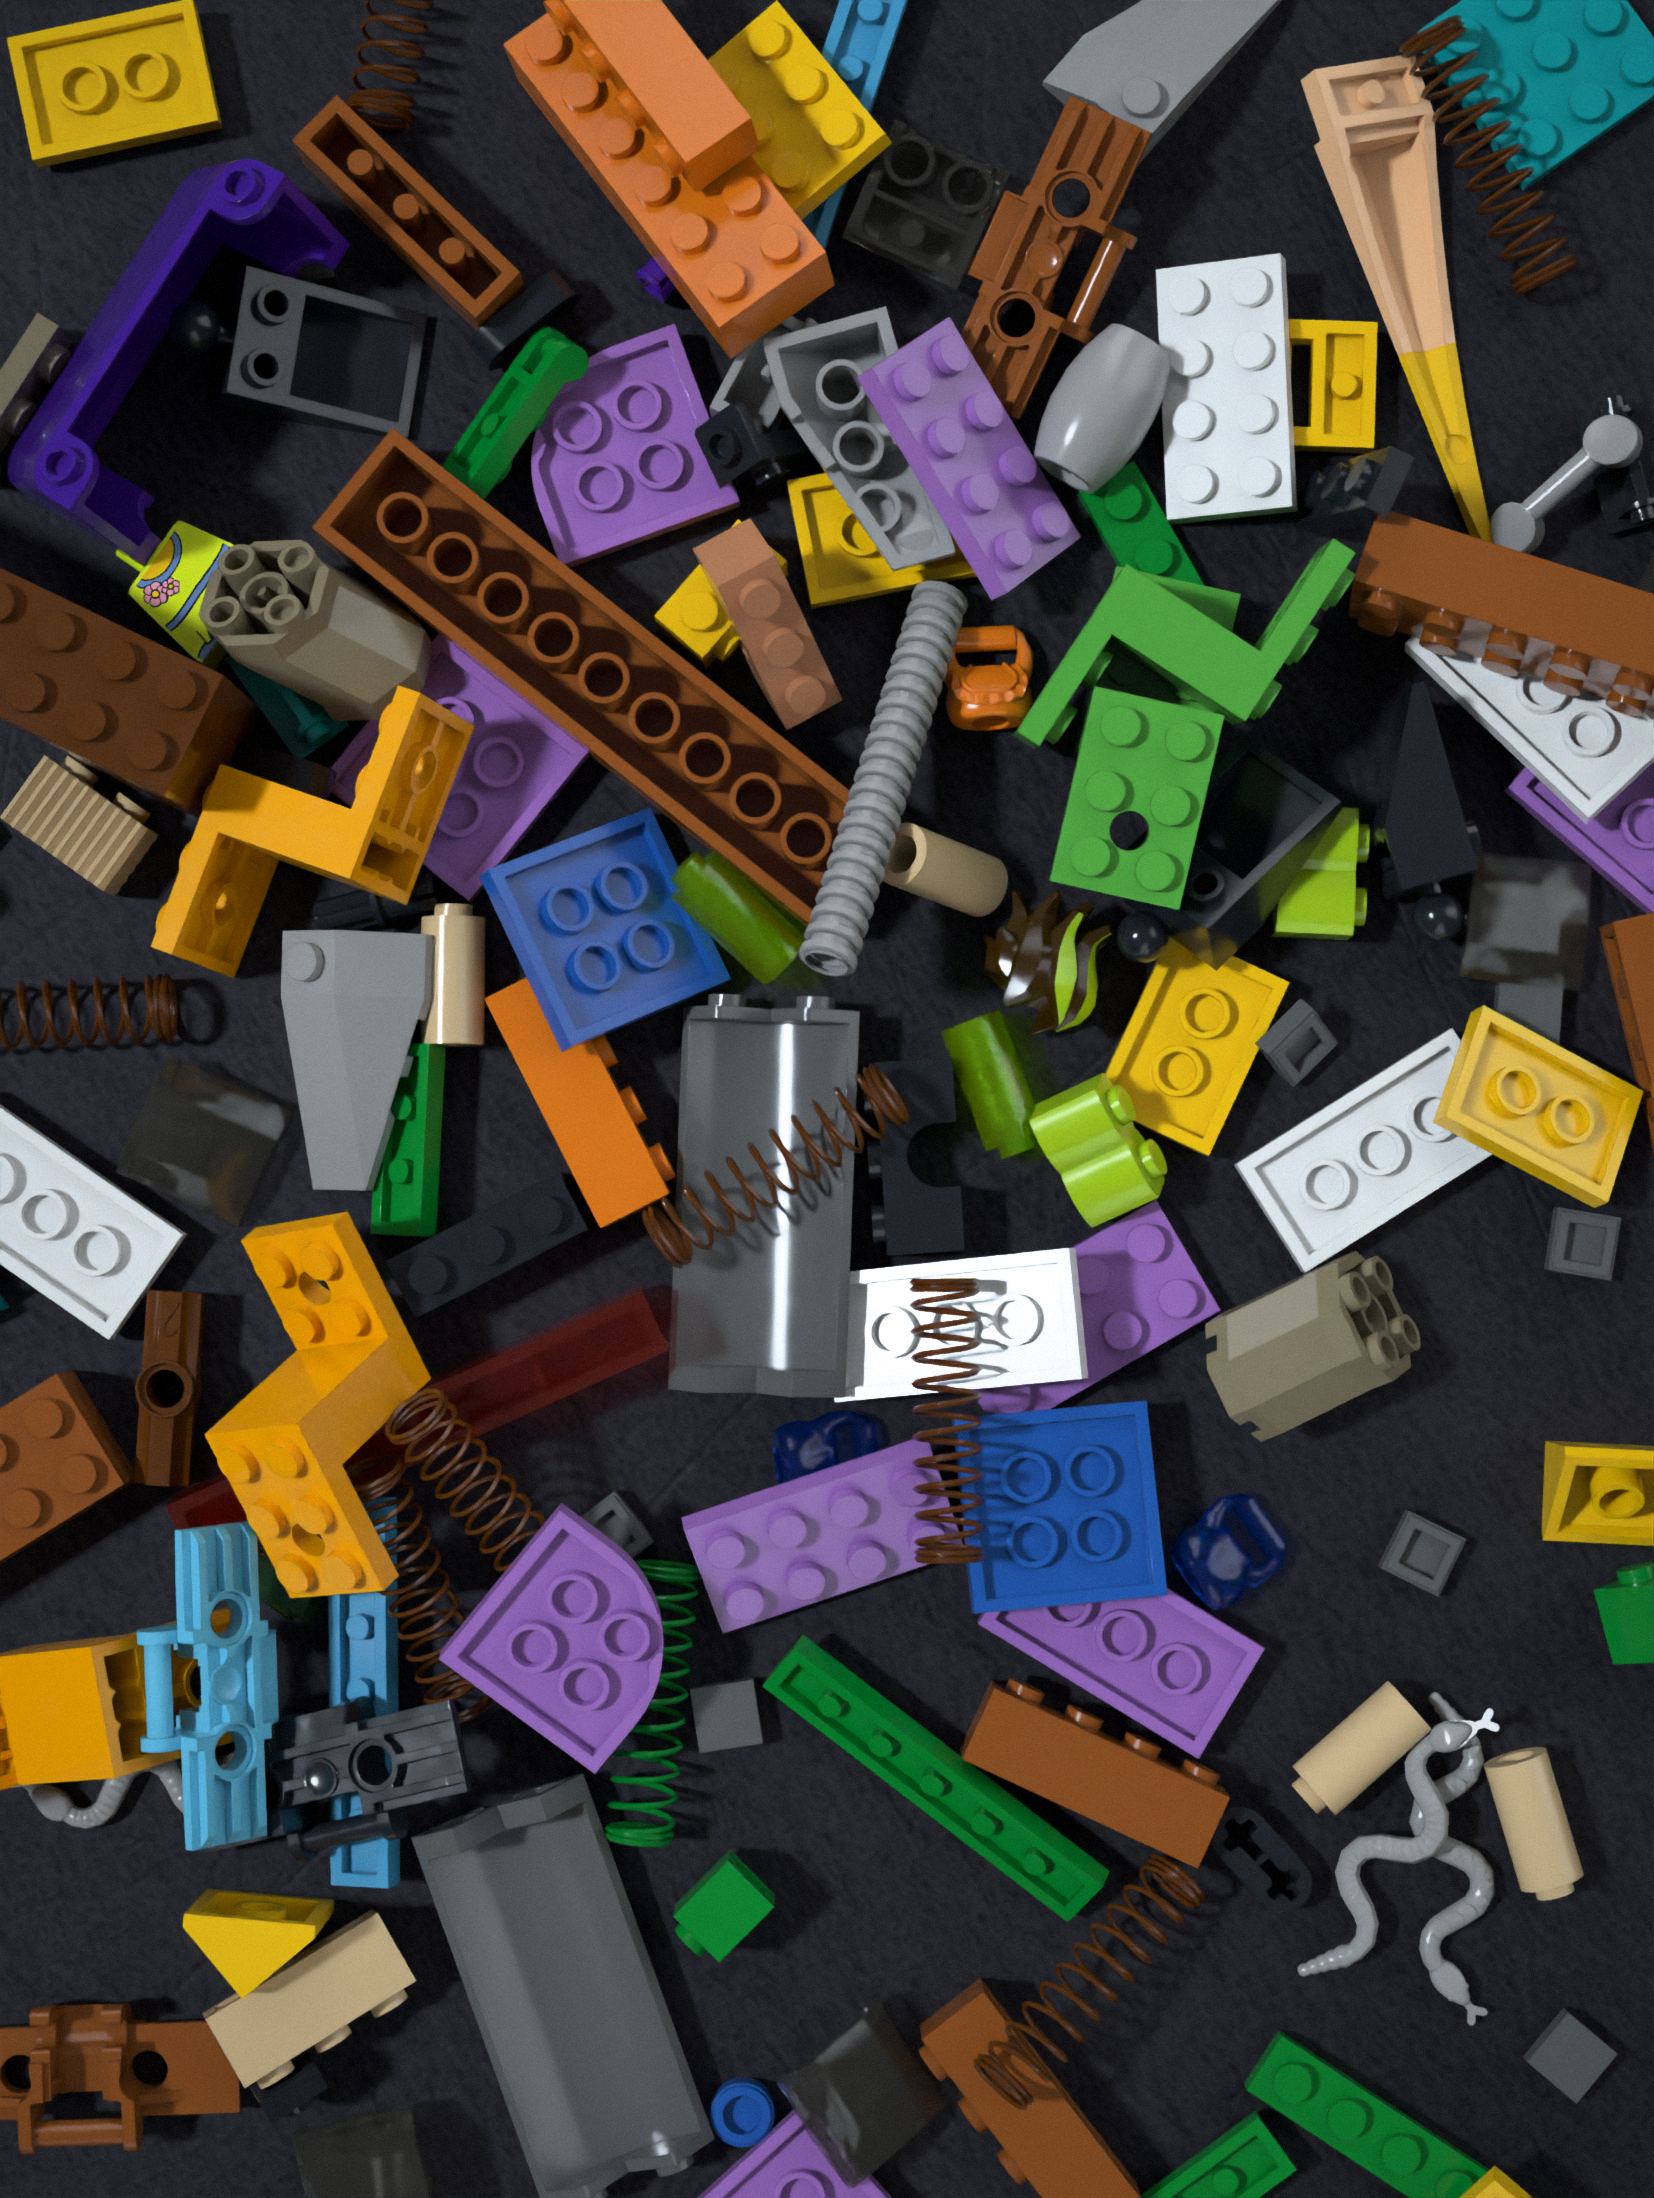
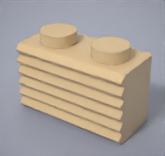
M44 755L0 818L97 888L115 896L121 886L127 881L128 876L134 871L136 865L141 862L143 855L149 851L151 844L158 837L157 833L144 825L151 814L120 792L113 801H110L92 787L99 777L67 755L60 765Z

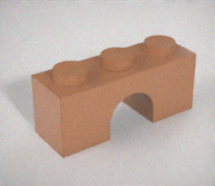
M748 518L693 548L717 600L742 642L739 646L762 693L786 731L842 701L841 695L776 555L752 520Z

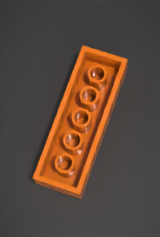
M547 12L503 44L519 83L730 359L835 285L826 251L751 155L696 193L681 173L675 178H671L664 170L651 148V144L656 139L644 125L636 131L630 125L615 100V96L620 93L610 78L600 83L594 77L580 55L579 49L584 44L574 31L564 36Z

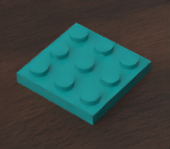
M1461 0L1417 32L1418 34L1454 15L1462 16L1461 21L1465 22L1464 27L1468 28L1467 32L1440 50L1428 61L1432 66H1436L1470 51H1479L1476 58L1443 81L1450 88L1482 74L1490 75L1485 83L1458 102L1463 109H1466L1494 97L1501 98L1497 106L1473 121V123L1480 131L1506 120L1512 121L1511 126L1506 131L1488 142L1494 152L1515 144L1523 145L1519 153L1503 163L1509 173L1526 167L1534 168L1533 173L1518 184L1522 191H1525L1654 100V37L1627 0ZM1433 46V47H1431V48H1429V49L1423 51V54H1426L1428 51H1430V50H1431L1432 48H1434L1435 46ZM1448 68L1438 71V75L1442 74ZM1457 91V92L1452 93V94L1455 96V95L1458 94L1460 91Z

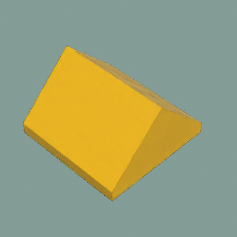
M1545 1441L1541 1530L1543 1540L1654 1546V1446Z
M207 1888L184 1913L183 1928L241 1999H243L315 1939L333 1914L334 1900Z

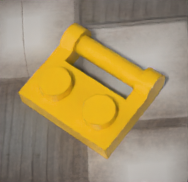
M1288 319L1290 365L1292 364V346L1310 345L1308 427L1293 426L1294 451L1371 453L1374 449L1378 322Z

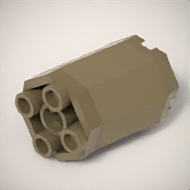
M302 539L255 541L249 546L237 544L227 549L218 560V569L209 576L198 615L210 634L235 662L319 703L333 721L380 720L382 712L393 700L398 685L417 692L421 690L425 685L434 647L425 629L397 600L322 562L314 549Z
M1357 1251L1351 1252L1244 1304L1229 1309L1205 1324L1206 1339L1217 1336V1350L1206 1354L1207 1371L1229 1417L1239 1425L1250 1421L1259 1428L1251 1434L1262 1442L1282 1434L1369 1390L1392 1382L1411 1368L1410 1353L1420 1349V1334L1414 1321L1407 1314H1403L1392 1291L1393 1278L1387 1264L1379 1256L1365 1259Z

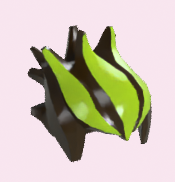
M1016 889L1011 893L1013 913L1006 928L1004 926L999 928L996 939L985 934L982 935L987 945L984 972L1005 992L1003 1003L1008 1008L1023 1004L1038 1011L1037 1017L1030 1029L1031 1036L1052 1030L1056 1032L1067 1030L1081 1024L1096 1005L1098 989L1096 954L1113 937L1111 926L1108 924L1088 931L1087 927L1083 924L1095 907L1087 901L1057 917V908L1061 900L1059 890L1053 891L1034 911L1030 910L1021 891Z

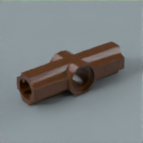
M147 1290L142 1371L138 1375L135 1385L136 1399L139 1403L134 1483L168 1487L191 1486L193 1484L198 1403L202 1399L204 1391V1381L200 1368L206 1293ZM165 1370L174 1371L181 1377L184 1383L183 1397L174 1406L163 1402L156 1392L157 1379Z

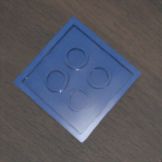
M650 807L490 868L480 876L561 1052L718 988L731 980Z
M1147 1400L975 1416L983 1422L978 1428L954 1433V1439L975 1442L984 1448L977 1455L956 1459L957 1466L978 1469L984 1474L979 1481L959 1485V1492L980 1496L985 1501L978 1508L962 1511L963 1519L980 1522L985 1527L980 1534L964 1538L965 1545L982 1547L986 1551L983 1554L986 1558L982 1562L967 1563L972 1614L1168 1595ZM952 1420L953 1426L972 1423L962 1420ZM955 1446V1452H962L973 1449L968 1447ZM958 1472V1479L974 1476L973 1474ZM960 1499L961 1505L976 1502L967 1499ZM963 1525V1531L975 1529V1527Z

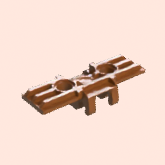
M1071 95L1067 100L1030 184L1026 186L1022 197L1007 190L1003 192L996 208L997 211L967 272L968 275L983 283L979 289L976 303L961 333V337L1007 414L1018 420L1021 419L1060 333L1085 344L1091 341L1094 333L1089 331L1090 326L1126 249L1133 251L1138 240L1137 237L1112 226L1111 223L1152 133ZM1067 181H1080L1087 186L1090 192L1088 208L1078 217L1067 218L1061 216L1054 206V196L1057 189ZM1089 231L1102 237L1103 240L1065 320L1049 311L1055 297L1052 291L1073 245L1078 247L1084 233ZM1014 300L1027 301L1035 313L1033 328L1022 337H1010L1004 333L1000 326L999 318L1002 309L1006 304Z
M130 2003L34 2006L30 2011V2024L28 2026H0V2120H18L19 2150L22 2155L36 2154L39 2147L123 2145L125 2151H140L143 2141V2116L238 2113L242 2110L241 2081L206 2020L146 2022V2019H133ZM143 2051H154L160 2054L165 2059L168 2067L166 2079L156 2085H148L141 2082L133 2070L135 2056ZM14 2055L30 2057L29 2076L31 2088H17L8 2081L5 2074V2065L10 2057ZM103 2091V2100L119 2101L121 2103L122 2118L40 2120L46 2113V2102L52 2101L58 2093Z

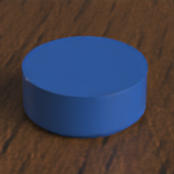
M737 2077L728 2080L718 2088L712 2099L710 2119L715 2133L721 2140L735 2147H750L761 2142L772 2129L775 2105L770 2091L764 2084L753 2078Z

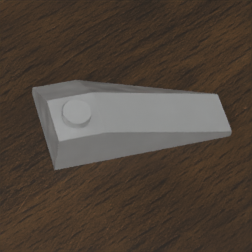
M1142 0L1084 34L1044 79L1042 86L1064 105H1066L1071 95L1151 132V138L1140 159V164L1282 0Z
M886 306L762 340L780 407L891 570L895 572L954 556L956 552L949 529L856 378L898 350Z
M353 930L283 931L281 1000L313 1190L373 1191L395 1120L390 1110L400 1077H408L414 1058L408 1055L417 1021L426 1019L432 1000L434 935Z

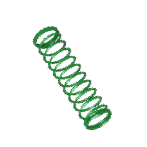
M636 1560V1564L647 1579L674 1584L693 1591L680 1595L655 1596L659 1607L683 1613L690 1618L662 1621L663 1634L686 1641L687 1644L663 1647L662 1660L675 1663L685 1669L676 1672L660 1673L658 1685L674 1689L682 1693V1695L673 1698L652 1699L647 1709L660 1711L680 1720L675 1723L662 1725H635L630 1731L668 1740L675 1743L677 1747L659 1751L615 1750L613 1754L616 1757L636 1758L658 1763L673 1769L674 1773L656 1777L614 1775L610 1780L615 1783L650 1787L671 1795L672 1798L654 1803L611 1801L607 1805L613 1809L636 1810L649 1813L669 1821V1824L661 1826L643 1822H613L605 1826L606 1832L604 1836L612 1842L629 1846L665 1847L674 1841L672 1838L674 1832L671 1829L675 1826L676 1822L670 1815L657 1809L675 1803L678 1800V1795L672 1789L658 1783L670 1781L678 1777L681 1770L674 1763L660 1757L679 1752L683 1749V1744L676 1737L661 1731L676 1729L685 1724L686 1719L680 1712L662 1705L679 1703L685 1700L689 1693L682 1686L663 1679L682 1677L691 1671V1667L685 1661L666 1653L685 1651L694 1644L687 1635L668 1628L685 1626L696 1620V1615L689 1609L668 1602L688 1600L697 1596L699 1590L688 1582L697 1581L701 1576L698 1574L700 1573L698 1566L662 1560Z

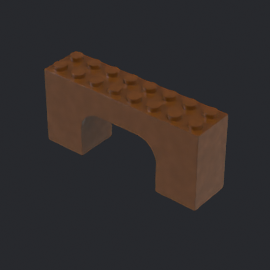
M0 568V720L61 749L111 778L199 819L202 813V800L207 787L214 781L220 764L232 768L240 742L248 743L262 714L260 707L224 675Z

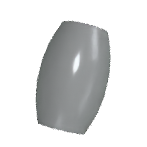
M1115 323L1105 328L1080 351L1067 367L1051 394L1037 435L1033 456L1037 464L1059 481L1085 493L1094 494L1105 485L1137 451L1155 420L1168 380L1171 363L1169 354L1156 342L1134 329Z

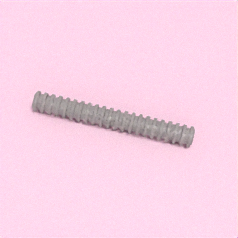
M923 581L913 589L912 601L906 611L907 617L902 623V633L896 642L897 650H895L891 658L892 666L887 671L886 683L880 693L881 699L875 709L876 716L870 725L871 733L868 734L865 740V750L859 759L860 767H858L854 775L855 784L852 785L849 791V801L843 810L844 818L839 823L837 829L839 835L836 836L833 842V853L829 856L826 864L828 870L822 876V888L819 889L816 895L817 905L811 911V923L807 926L804 933L806 941L802 943L799 949L800 959L808 967L824 975L846 976L852 974L858 964L857 956L862 951L864 945L862 938L868 932V920H870L874 912L873 903L877 900L880 893L878 885L884 880V868L889 863L891 857L889 851L893 848L896 841L895 833L900 828V816H902L906 808L905 799H907L912 789L911 782L916 776V765L922 756L921 748L926 743L927 731L932 724V714L936 710L937 698L943 688L942 681L947 675V665L952 659V649L958 639L957 632L962 626V616L968 607L965 595L956 587L945 582Z

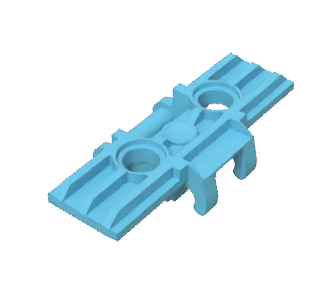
M248 1521L175 1530L177 1624L137 1630V1645L144 1646L147 1735L140 1737L141 1752L146 1753L181 1750L185 1849L195 1851L267 1836L264 1740L272 1738V1724L279 1721L276 1630L268 1628V1620L260 1619L257 1534L251 1528ZM221 1600H224L230 1609V1622L225 1632L213 1631L211 1627L212 1610ZM171 1644H173L174 1650H178V1657L198 1659L201 1680V1705L180 1709V1715H176L175 1729L173 1721ZM229 1732L234 1739L235 1752L230 1763L226 1767L221 1768L216 1761L215 1749L220 1737Z

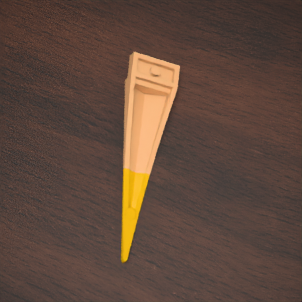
M1395 56L1314 69L1301 80L1320 137V141L1314 145L1315 151L1469 534L1472 537L1493 543L1472 442L1455 341L1442 232L1435 122H1432L1434 111L1430 100L1420 98L1425 88L1422 76L1415 77L1409 75L1411 67L1416 62L1415 56L1410 58Z

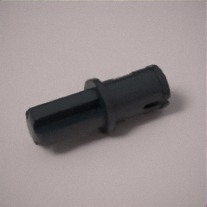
M430 870L418 874L407 906L361 889L316 901L313 904L316 927L318 930H357L378 924L381 929H386L389 927L391 920L433 910L436 904H443L440 887L434 888L433 885L437 883L436 875Z

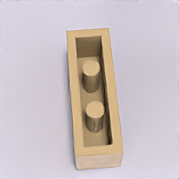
M370 1909L291 1958L245 1998L241 1999L236 1992L202 2014L243 2087L246 2088L252 2083L257 2082L260 2089H264L292 2072L295 2067L291 2059L311 2046L315 2047L317 2053H321L348 2037L352 2033L348 2023L370 2010L374 2018L400 2005L408 1998L404 1988L414 1983L416 1979L379 1914Z

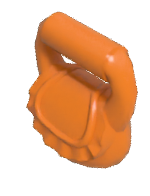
M1014 625L960 628L957 632V642L952 649V659L947 665L948 672L944 679L948 688L946 709L952 724L963 730L972 731L1003 730L1020 726L1033 706L1032 691L1029 686L1034 670L1033 651L1024 633ZM1017 650L1016 661L1011 665L1003 662L1001 665L973 666L969 664L967 667H962L958 664L956 653Z

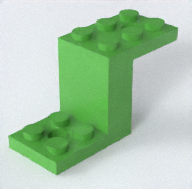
M1334 538L1320 547L1254 647L1126 564L1114 579L1013 736L1033 749L1039 747L1044 739L1053 745L1057 743L1078 711L1068 704L1079 685L1088 690L1091 687L1093 688L1114 656L1113 653L1104 648L1106 643L1213 713L1225 715L1224 720L1232 725L1245 722L1248 717L1252 720H1255L1257 717L1262 718L1282 688V685L1274 680L1277 672L1283 663L1289 666L1293 662L1298 663L1316 637L1319 629L1311 625L1310 622L1319 608L1327 611L1330 606L1334 607L1354 579L1356 574L1346 567L1356 553Z
M1115 567L1112 583L1123 567ZM1139 571L1232 632L1241 594ZM1106 643L1104 648L1113 653L1114 656L1093 688L1091 687L1090 690L1087 689L1072 752V754L1078 755L1049 881L1179 910L1225 715L1213 713ZM1125 811H1133L1140 814L1148 827L1145 842L1134 850L1120 849L1113 843L1110 837V825L1113 819Z

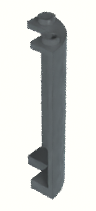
M708 994V1005L683 1007L675 1210L684 1226L700 1242L705 1245L709 1244L708 1235L700 1214L683 1191V1184H688L692 1188L707 1214L723 1229L730 1231L726 1211L720 1198L704 1176L705 1170L713 1174L724 1194L744 1215L751 1217L747 1197L740 1182L725 1161L726 1156L733 1158L752 1188L767 1202L773 1203L766 1178L747 1148L748 1142L754 1144L771 1171L787 1187L794 1189L789 1168L779 1148L768 1133L769 1128L776 1131L784 1146L800 1165L810 1174L816 1175L809 1151L800 1133L790 1120L791 1114L797 1116L803 1128L820 1149L832 1160L837 1161L832 1141L819 1115L811 1105L812 1100L819 1103L834 1126L855 1146L854 1128L833 1089L834 1086L839 1087L843 1095L856 1110L857 1079L855 1078V1073L858 1071L860 1011L836 1010L835 998L822 996H797L796 1008L746 1007L747 996L736 994ZM839 1140L843 1156L841 1167H833L817 1155L821 1167L819 1181L809 1180L796 1170L800 1184L798 1195L788 1194L775 1184L778 1194V1203L775 1209L767 1208L754 1199L757 1210L755 1222H745L733 1213L736 1226L733 1236H724L712 1228L714 1235L712 1250H703L691 1242L693 1250L691 1263L683 1265L682 1269L673 1266L668 1389L697 1393H758L784 1397L845 1398L854 1152L849 1150ZM674 1225V1228L676 1229V1231L678 1232L679 1236L681 1237V1239H682V1241H683V1243H684V1240H683V1237H682V1235H681V1233H680L679 1228H678L676 1225Z
M583 1773L514 1794L512 1799L495 1804L487 1809H484L483 1806L411 1838L540 2198H606L608 2196L606 2187L629 2172L656 2169L658 2176L663 2177L688 2168L694 2163L692 2154L715 2139L607 1838L604 1836L605 1833Z

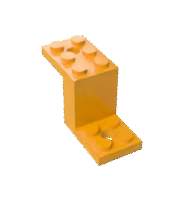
M398 685L392 702L386 706L380 717L379 737L369 763L362 768L355 785L356 797L351 809L220 764L214 781L209 784L204 793L202 813L192 839L181 853L179 873L168 902L162 906L158 913L156 933L150 947L234 978L279 861L407 906L475 726L422 693Z
M348 1212L256 1227L241 1242L254 1266L257 1276L262 1281L282 1320L284 1329L289 1334L297 1351L204 1435L217 1458L220 1470L227 1477L243 1507L249 1525L256 1532L272 1562L278 1580L285 1587L290 1598L384 1591L399 1574L342 1464L389 1420L393 1412L405 1400L416 1394L431 1377ZM318 1280L325 1281L330 1290L324 1288Z
M229 1607L214 1610L211 1613V1627L213 1631L225 1632L230 1622ZM177 1621L166 1623L163 1625L177 1624ZM137 1632L116 1636L35 1644L0 1653V1791L17 1785L114 1779L181 1758V1750L161 1753L141 1752L140 1737L147 1735L144 1646L137 1645ZM171 1644L173 1721L175 1729L176 1715H180V1709L201 1705V1696L199 1699H196L190 1687L191 1674L195 1667L200 1670V1666H198V1659L178 1657V1650H174L173 1644ZM229 1732L223 1734L218 1740L216 1747L234 1742L232 1735Z

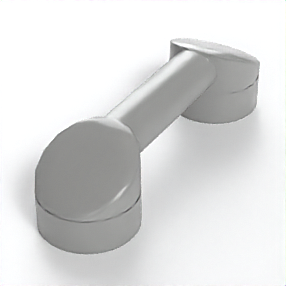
M1615 414L1604 415L1594 420L1584 433L1583 448L1521 504L1515 502L1505 503L1496 509L1490 522V534L1493 543L1526 554L1536 550L1544 538L1545 524L1543 517L1600 465L1609 468H1622L1631 464L1638 457L1642 449L1643 437L1637 424L1624 416Z

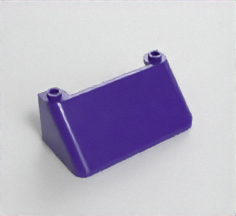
M251 158L199 168L190 173L180 184L11 447L6 458L5 470L9 481L30 499L140 565L145 566L161 541L160 538L148 529L144 519V508L149 510L155 499L140 487L102 466L99 463L96 452L92 448L169 330V319L172 312L177 306L187 302L222 246L266 271L297 279L299 273L296 270L306 264L320 263L334 271L351 244L286 174L261 161Z

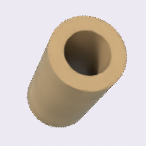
M912 823L900 824V828L895 833V844L889 851L891 856L889 863L884 868V882L974 917L988 915L999 906L1005 896L1008 885L1007 870L1000 859Z
M436 904L434 915L421 917V934L434 935L432 1000L426 1019L420 1020V1044L446 1045V1047L484 1046L485 918L473 916V905Z
M1387 1681L1292 1766L1300 1777L1291 1785L1317 1814L1328 1806L1337 1815L1432 1729L1399 1691Z
M1531 1747L1520 1749L1488 1760L1484 1763V1769L1521 1891L1535 1892L1537 1900L1540 1901L1553 1900L1571 1894L1575 1890L1573 1882L1579 1880L1584 1873L1546 1748Z

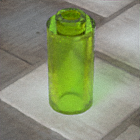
M712 851L704 858L697 852H694L670 877V880L677 886L670 898L762 985L769 983L794 960L799 953L800 946L806 941L805 937L715 851Z
M998 1010L942 1031V1038L949 1056L952 1057L954 1070L985 1152L998 1148L1001 1159H1005L1037 1147L1038 1145L1033 1135L1034 1132L1029 1122L1036 1104L1001 1011Z

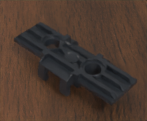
M360 1696L344 1700L333 1708L313 1713L300 1711L281 1716L278 1722L272 1724V1738L267 1739V1744H264L265 1773L275 1779L279 1788V1797L276 1805L271 1810H267V1836L195 1850L196 1856L286 1835L291 1855L295 1860L302 1862L314 1859L320 1850L383 1836L388 1841L404 1838L407 1835L409 1825L406 1806L473 1791L454 1700L448 1699L361 1721L362 1714L372 1711V1702L369 1697ZM384 1749L391 1757V1774L386 1768ZM234 1752L217 1756L216 1761L221 1768L226 1767L232 1760ZM349 1792H359L362 1814L316 1824L314 1803L316 1801Z

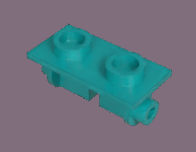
M230 655L225 658L293 756L306 758L350 727L347 721H333L319 703L235 662Z

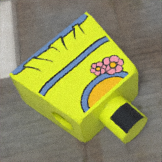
M179 520L173 525L163 541H160L145 566L140 565L116 550L118 558L140 572L131 585L128 594L196 661L215 671L227 652L210 634L198 615L209 576L218 569V560L221 554L232 547L233 544Z

